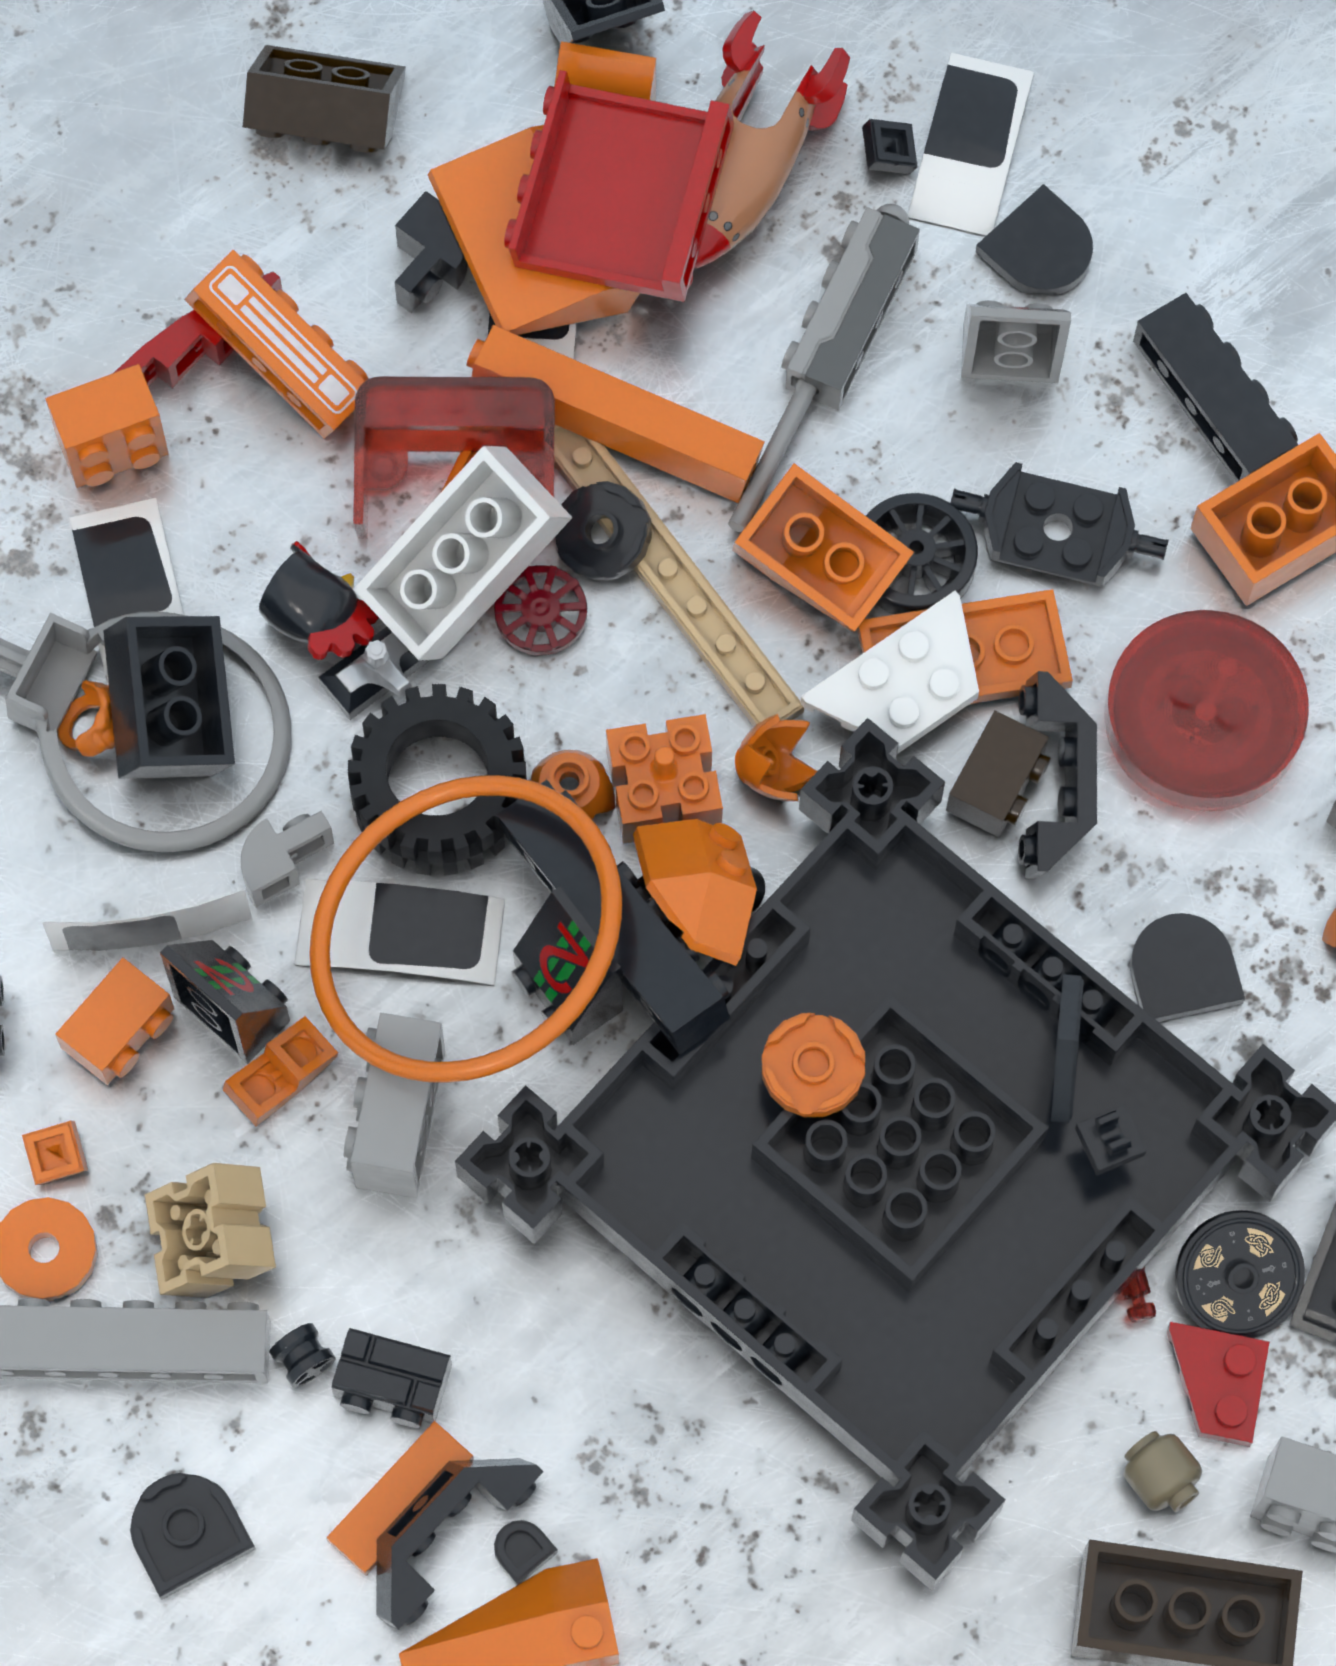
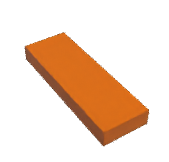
M434 1421L326 1537L327 1541L367 1576L377 1565V1538L449 1461L474 1460L473 1455Z

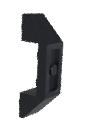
M1044 671L1036 672L1026 681V685L1021 686L1018 702L1019 713L1022 716H1026V726L1036 731L1065 732V737H1061L1058 744V764L1060 767H1065V786L1060 787L1057 802L1058 814L1060 817H1065V822L1037 821L1026 829V835L1022 834L1020 836L1018 859L1020 865H1025V879H1037L1048 872L1097 824V723L1049 672Z
M521 1458L449 1461L377 1538L376 1615L383 1622L399 1630L404 1624L410 1625L424 1613L428 1606L427 1598L435 1589L407 1560L411 1555L413 1557L420 1555L432 1544L436 1537L433 1531L447 1516L454 1517L468 1505L472 1498L470 1491L474 1487L491 1504L508 1511L512 1506L517 1507L523 1504L536 1489L535 1481L544 1471L537 1464Z

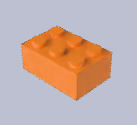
M1320 433L1199 504L1196 508L1190 529L1246 606L1336 553V454Z

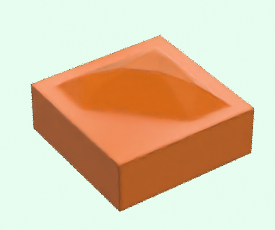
M70 1120L22 1135L35 1185H42L88 1171L75 1121Z

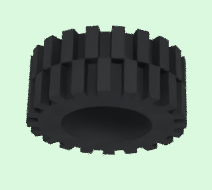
M432 684L433 696L420 697L419 688L416 686L405 690L406 703L398 706L393 696L381 703L382 717L378 719L370 712L362 722L364 737L355 734L351 744L353 760H348V779L353 811L356 812L357 824L361 832L380 815L400 802L388 784L391 768L397 757L407 747L426 738L447 737L459 740L471 747L480 756L486 766L487 775L518 777L527 780L524 748L520 736L514 737V724L506 714L498 719L496 704L484 697L479 706L475 705L473 690L460 686L456 698L447 696L446 684ZM477 796L469 805L454 813L446 815H426L421 813L396 828L374 849L380 855L388 849L390 851L391 863L402 869L405 868L408 859L415 861L417 874L431 875L432 864H443L444 876L458 874L457 862L467 859L472 870L484 864L483 852L489 849L496 856L505 848V834L497 814L518 799L503 796Z

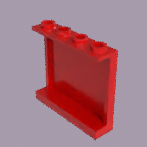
M560 70L555 87L549 86L545 93L543 114L547 116L542 131L536 130L532 138L530 158L534 159L530 174H523L519 183L517 201L521 206L517 219L509 220L505 232L504 246L509 249L514 266L685 302L734 127L730 104L711 100L708 112L572 85L570 84L567 71Z

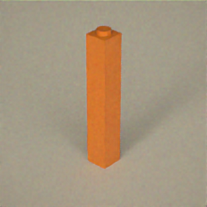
M495 325L492 326L485 342L480 339L476 340L467 360L466 366L473 369L469 388L736 503L739 502L756 469L765 441Z

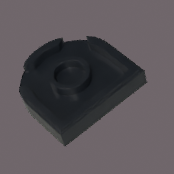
M1043 184L976 245L975 252L1018 290L1027 294L1035 292L1043 294L1056 293L1057 295L1073 289L1085 277L1091 263L1093 240L1084 220Z
M1170 914L1150 923L1138 936L1130 959L1131 977L1139 1006L1158 1022L1244 1003L1245 996L1230 944L1224 934L1208 920L1192 914Z
M175 1473L158 1479L143 1491L132 1515L130 1534L133 1546L161 1600L256 1550L226 1492L215 1482L201 1476Z

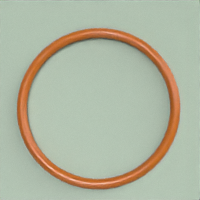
M479 775L458 778L421 790L400 801L367 826L352 842L339 859L321 893L312 924L309 957L314 991L324 1016L341 1041L357 1056L385 1072L409 1080L429 1083L469 1081L493 1075L521 1063L544 1049L567 1030L592 1000L606 976L618 943L622 921V891L615 858L602 832L585 811L554 789L530 780L501 775ZM477 796H503L525 800L546 808L566 822L583 841L595 864L601 891V919L594 950L585 971L565 1001L549 1018L521 1039L502 1049L466 1060L438 1062L412 1059L391 1052L371 1040L355 1025L341 1004L335 989L330 960L331 935L339 903L350 880L365 858L396 828L424 811L447 802Z

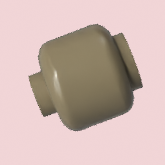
M1153 1431L1134 1444L1125 1454L1124 1458L1128 1463L1124 1468L1123 1475L1150 1510L1158 1511L1170 1506L1174 1512H1178L1199 1495L1195 1485L1201 1478L1202 1467L1175 1434L1170 1433L1160 1436L1157 1431Z

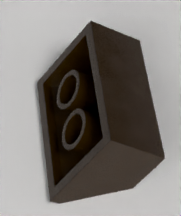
M265 45L247 72L242 127L256 129V134L268 138H279L284 136V134L303 137L304 142L313 145H328L332 141L350 144V148L358 152L372 153L378 151V149L385 150L393 135L406 66Z

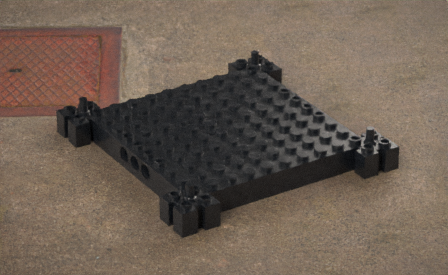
M867 718L841 746L838 766L841 769L838 770L827 761L800 791L799 810L828 835L750 918L742 955L738 964L735 966L713 958L702 970L704 974L711 970L715 972L727 988L730 996L724 1000L731 1019L682 1054L677 1052L657 1025L653 1023L559 1125H557V1112L525 1085L497 1115L501 1135L494 1140L486 1132L482 1131L455 1160L457 1177L486 1203H489L498 1193L505 1198L502 1201L503 1217L533 1244L562 1215L563 1200L881 1476L878 1482L856 1505L851 1521L882 1548L893 1537L902 1543L906 1548L902 1553L899 1563L932 1591L961 1557L964 1547L955 1539L962 1533L974 1543L1001 1512L1006 1500L976 1473L972 1472L963 1483L958 1480L1239 1157L1244 1163L1238 1176L1271 1202L1296 1173L1304 1158V1155L1296 1148L1298 1147L1310 1157L1336 1127V1103L1313 1084L1302 1095L1289 1085L1295 1069L1264 1044L1259 1047L1237 1072L1233 1083L1230 1082L920 825L941 803L945 781L915 756L905 766L900 764L896 760L899 743ZM1063 974L1082 976L1081 980H1084L1073 1118L1070 1119L1069 1123L1051 1121ZM801 1013H815V1015L826 1017L830 1015L842 1020L857 1034L865 1051V1077L858 1095L844 1109L826 1117H803L785 1110L770 1096L762 1079L761 1058L769 1035L784 1020ZM1125 1104L1147 1150L1144 1157L1096 1176L1075 1130L1076 1124Z

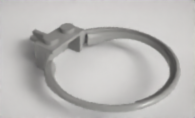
M158 611L136 612L118 616L87 630L50 612L30 651L0 638V671L16 677L5 697L8 719L37 732L46 773L61 801L84 825L110 841L126 847L153 852H178L204 847L228 837L249 823L264 808L279 786L290 755L291 719L289 707L283 689L270 666L256 650L234 633L221 627L222 644L239 655L255 672L263 685L271 706L273 744L269 761L255 788L229 813L205 825L172 832L149 831L131 827L114 820L97 809L84 797L68 773L60 752L57 730L97 656V651L93 649L99 643L105 646L103 630L124 617L187 615Z

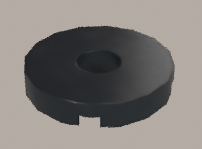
M609 481L596 482L597 484H590L587 487L582 486L572 491L561 504L572 516V519L555 536L557 552L561 560L580 576L595 581L616 580L633 571L645 557L652 538L651 518L644 502L628 488ZM600 519H610L613 523L612 536L604 543L595 544L591 538L593 525Z

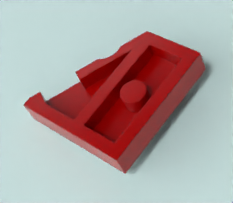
M1170 1322L1167 1336L1169 1343L1172 1342L1180 1368V1379L1184 1392L1189 1397L1192 1407L1191 1415L1198 1437L1250 1447L1253 1443L1270 1342Z

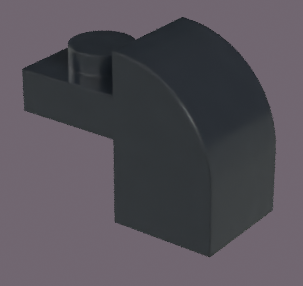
M425 191L395 225L397 247L414 258L411 264L394 282L397 303L410 313H413L422 301L429 303L439 292L443 280L458 290L465 279L468 269V263L439 200Z

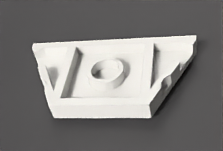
M956 590L816 685L801 696V705L812 713L814 710H818L840 721L841 727L853 733L869 718L899 743L897 754L978 699L979 688L960 595Z

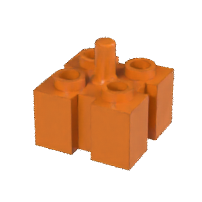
M706 714L666 720L665 733L648 735L646 723L606 730V753L612 785L616 787V809L623 844L634 842L633 833L637 826L698 819L712 825L722 823L723 806L716 770L712 771V746Z

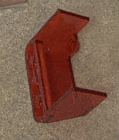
M379 376L370 378L362 383L355 396L353 524L357 537L368 539V490H389L398 486L405 479L408 471V452H478L483 446L507 447L555 498V399L551 388L544 381L531 377Z

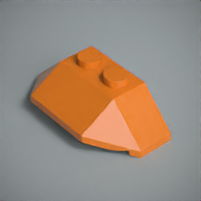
M698 819L637 826L633 833V839L648 892L666 917L684 932L682 939L691 950L736 966L742 955L757 891L742 836L726 824L715 823L712 825Z

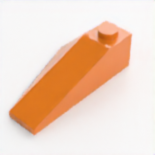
M598 1558L547 1568L400 1652L401 1666H612L619 1664V1652Z

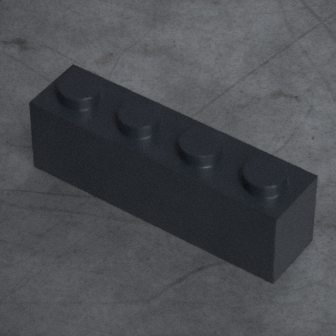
M1184 293L1138 320L1133 342L1235 482H1238L1298 446L1297 434L1291 423L1284 417L1279 419L1271 408L1268 394L1262 384L1256 379L1251 381L1241 367L1240 356L1234 346L1228 341L1223 343L1214 331L1212 318L1205 307L1201 304L1195 305L1189 295Z

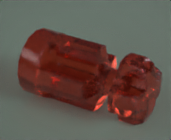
M1145 1266L1121 1292L1124 1300H1132L1133 1306L1126 1310L1128 1318L1132 1323L1147 1321L1156 1316L1155 1305L1153 1302L1146 1303L1144 1298L1145 1295L1151 1293L1145 1273Z

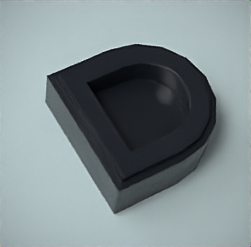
M524 1520L512 1521L503 1526L497 1533L494 1542L495 1558L516 1586L524 1582L558 1553V1549L540 1528Z

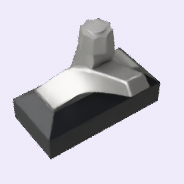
M386 626L373 636L372 642L355 649L349 657L343 658L320 675L318 679L321 687L347 718L352 720L389 691L394 692L399 697L405 695L406 689L413 688L406 678L427 664L429 660H418Z

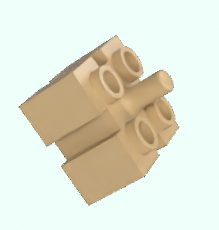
M211 1163L186 1175L187 1183L170 1182L144 1194L150 1234L160 1235L162 1251L154 1254L160 1295L207 1298L233 1287V1279L249 1280L276 1268L270 1227L260 1224L258 1216L263 1208L266 1207L260 1167Z

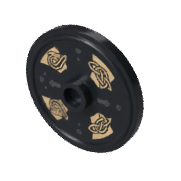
M1249 1210L1224 1212L1203 1222L1185 1241L1175 1268V1285L1178 1298L1186 1313L1199 1327L1249 1338H1255L1272 1331L1288 1318L1298 1303L1305 1280L1302 1252L1291 1233L1275 1219Z

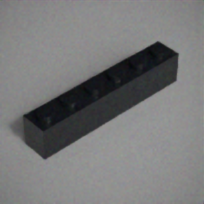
M547 780L541 783L546 787L554 789ZM566 790L560 793L568 799L572 800L577 805L575 800ZM518 799L499 812L497 817L508 841L550 893L559 886L562 887L598 936L601 919L600 882L592 857L581 838L559 816L532 802ZM622 861L617 865L622 891V921L613 957L621 967L622 983L677 1052L682 1054L731 1019L724 1000L730 995L715 972L711 970L704 974L695 963L700 959L699 955L687 946L682 939L683 934L675 938L666 925L670 923V920L653 897L645 901L636 889L640 887V883L629 866Z

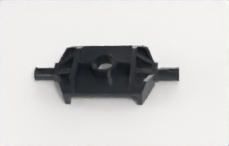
M1015 462L992 488L989 495L984 494L983 497L957 490L956 488L953 490L950 505L960 511L979 515L978 522H982L984 526L987 550L991 560L1103 586L1114 576L1127 557H1133L1134 552L1164 560L1169 539L1165 540L1138 534L1139 531L1134 530L1135 523L1126 488L1119 487L1118 493L1113 494L1021 472L1023 464ZM1053 521H1060L1069 527L1071 535L1065 540H1052L1045 534L1044 526Z

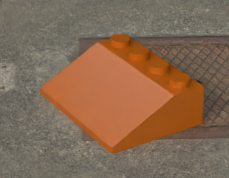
M544 125L529 127L435 167L428 173V178L495 325L516 335L628 313L640 294L514 266L509 249L504 246L505 232L509 220L517 219L521 206L517 201L519 183L523 174H530L534 159L530 158L533 135L536 130L542 131Z

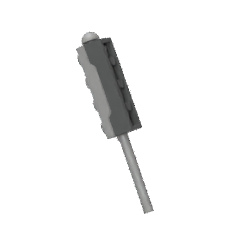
M885 204L877 210L866 207L859 223L852 220L848 225L841 243V247L846 250L840 262L834 260L830 262L821 287L826 290L820 302L811 301L804 315L801 327L805 328L806 331L800 343L792 341L784 355L781 368L787 370L785 388L794 393L728 522V525L735 531L742 533L753 518L811 401H817L839 411L918 249L920 229L909 225V217L906 211L899 205Z

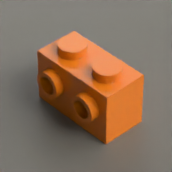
M122 957L55 1035L63 1051L108 1086L116 1075L122 1078L134 1067L140 1056L137 1051L149 1037L156 1039L164 1033L173 1019L171 1012L174 1010V1006L168 992Z

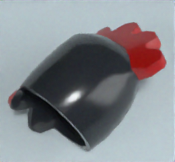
M298 541L292 543L290 549L293 554L283 562L267 585L259 603V613L269 625L283 635L295 641L308 644L307 650L314 659L323 660L328 652H333L342 658L349 657L354 650L355 643L368 645L369 642H372L375 631L371 625L375 624L379 617L363 600L358 599L353 590L354 576L351 573L338 576L316 562Z

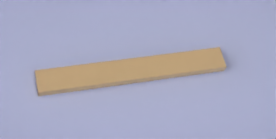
M550 422L534 432V440L573 491L582 486L587 487L590 484H597L596 482L609 481L628 488L644 502L651 518L652 538L645 557L635 567L634 571L753 727L774 714H778L781 721L793 720L804 713V707L801 705L798 697L606 447ZM608 518L598 520V524L610 538L613 533L612 521Z

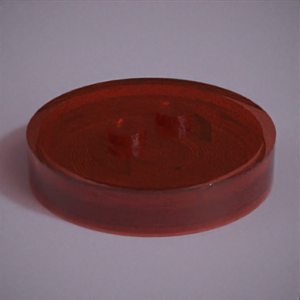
M1195 610L1174 614L1153 623L1141 631L1124 649L1116 663L1105 700L1104 721L1107 738L1115 758L1129 778L1140 788L1160 801L1179 808L1194 811H1222L1240 807L1260 798L1285 776L1296 758L1306 732L1309 699L1304 677L1297 662L1284 644L1272 633L1257 623L1239 615L1215 610Z

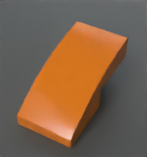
M304 1016L268 1042L262 1055L224 1082L223 1091L256 1127L313 1081L337 1058L338 1052L310 1020Z

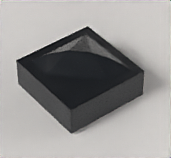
M869 119L862 126L868 170L911 174L918 167L912 124Z

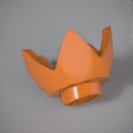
M774 714L753 727L741 742V746L735 755V768L740 780L752 790L765 797L780 801H798L797 793L792 792L802 789L817 772V770L792 755L793 750L808 729L810 722L802 720L780 721L778 714Z
M580 750L553 752L543 758L532 770L531 781L541 784L547 780L559 793L565 791L560 786L563 779L568 777L575 778L579 782L578 787L574 790L566 791L592 820L596 814L609 812L616 806L614 788L605 768L591 754Z

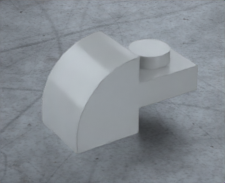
M322 810L312 816L302 814L291 819L284 825L283 831L279 834H276L267 818L256 825L249 833L241 852V870L247 893L255 908L299 885L300 882L295 864L334 844L332 828Z

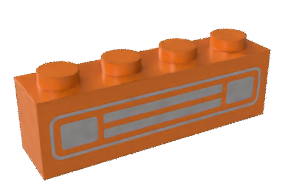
M233 249L192 289L184 300L325 439L373 392L374 389L367 383L369 378L357 363L352 360L345 361L332 348L334 343L322 328L317 325L310 326L297 313L299 308L287 293L279 289L275 291L262 278L264 273L252 258L245 254L240 256Z

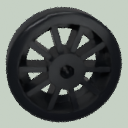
M906 493L890 497L880 502L868 512L866 517L886 532L893 529L898 537L897 540L914 552L878 600L877 606L890 613L900 614L929 609L955 590L960 595V599L965 595L974 578L978 545L971 524L959 509L951 506L948 501L934 495ZM916 523L915 529L907 530L904 524ZM922 524L931 526L933 529L928 533L922 530ZM943 535L948 540V542L936 544ZM954 556V563L942 559V557ZM932 570L949 577L943 586L940 585ZM902 576L909 579L907 594L891 589ZM923 578L931 593L914 595L915 579Z

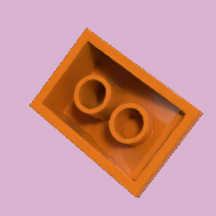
M793 463L736 539L732 548L733 552L768 578L852 632L857 630L914 554L911 549L795 463Z

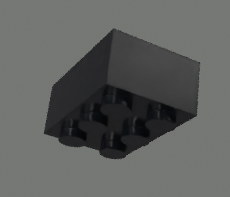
M220 616L124 617L103 630L118 779L210 777L235 765Z

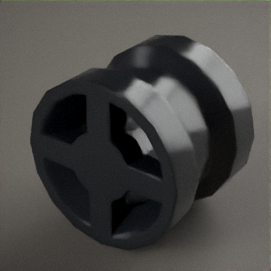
M307 1323L292 1330L277 1341L269 1351L274 1361L283 1363L287 1369L286 1378L293 1388L302 1386L315 1379L336 1360L330 1348L322 1347L317 1340L319 1333L313 1323Z

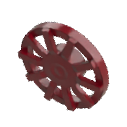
M553 565L528 566L495 601V621L502 637L515 649L527 654L540 656L558 653L572 645L585 627L587 620L586 596L578 580ZM534 576H547L543 589L537 588ZM554 578L566 584L555 593L551 592ZM526 579L530 592L526 594L515 585ZM571 591L575 593L578 602H559L562 597ZM508 592L522 601L521 604H503ZM579 611L576 624L562 617L561 612ZM503 613H521V617L508 626L506 625ZM524 624L529 628L526 641L520 640L513 634L514 631ZM557 624L570 631L564 638L558 641L553 631ZM546 632L550 644H533L536 633Z

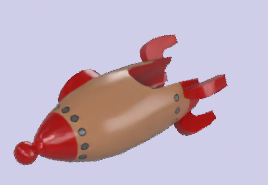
M753 10L745 13L734 25L722 48L723 59L727 66L721 77L724 88L715 100L730 104L734 127L694 269L710 264L722 257L756 229L781 192L805 141L808 130L819 131L831 126L835 122L844 103L848 84L843 82L847 73L850 56L844 48H834L819 73L810 65L783 115L774 126L754 128L740 121L763 74L764 67L760 63V58L764 53L765 45L757 47L752 42L762 17ZM692 275V278H691V282H690L689 287H690V286L692 285V283H693V275Z

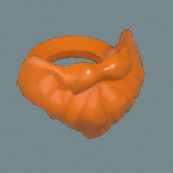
M84 680L81 687L85 695L71 703L58 729V737L67 748L79 751L82 756L94 757L107 749L115 747L109 685ZM90 708H99L92 727L79 735L75 740L72 729L78 716Z

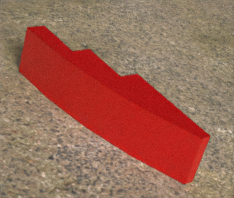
M272 271L262 277L275 291L278 289L282 290L280 276ZM192 310L145 343L115 372L139 364L148 387L157 378H160L173 389L204 355L220 366L234 349L195 310Z

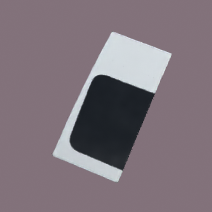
M951 53L908 212L909 218L985 236L994 229L1034 75L1033 71Z
M156 498L69 517L94 627L118 616L136 612L158 611L183 615ZM99 643L98 646L107 685H109L105 646Z
M306 879L294 965L310 966V935L314 914L328 879ZM350 880L334 919L330 947L331 967L400 972L494 985L505 899L444 889Z
M244 889L197 906L146 917L98 922L42 921L52 950L102 951L152 946L199 936L251 919L252 916Z

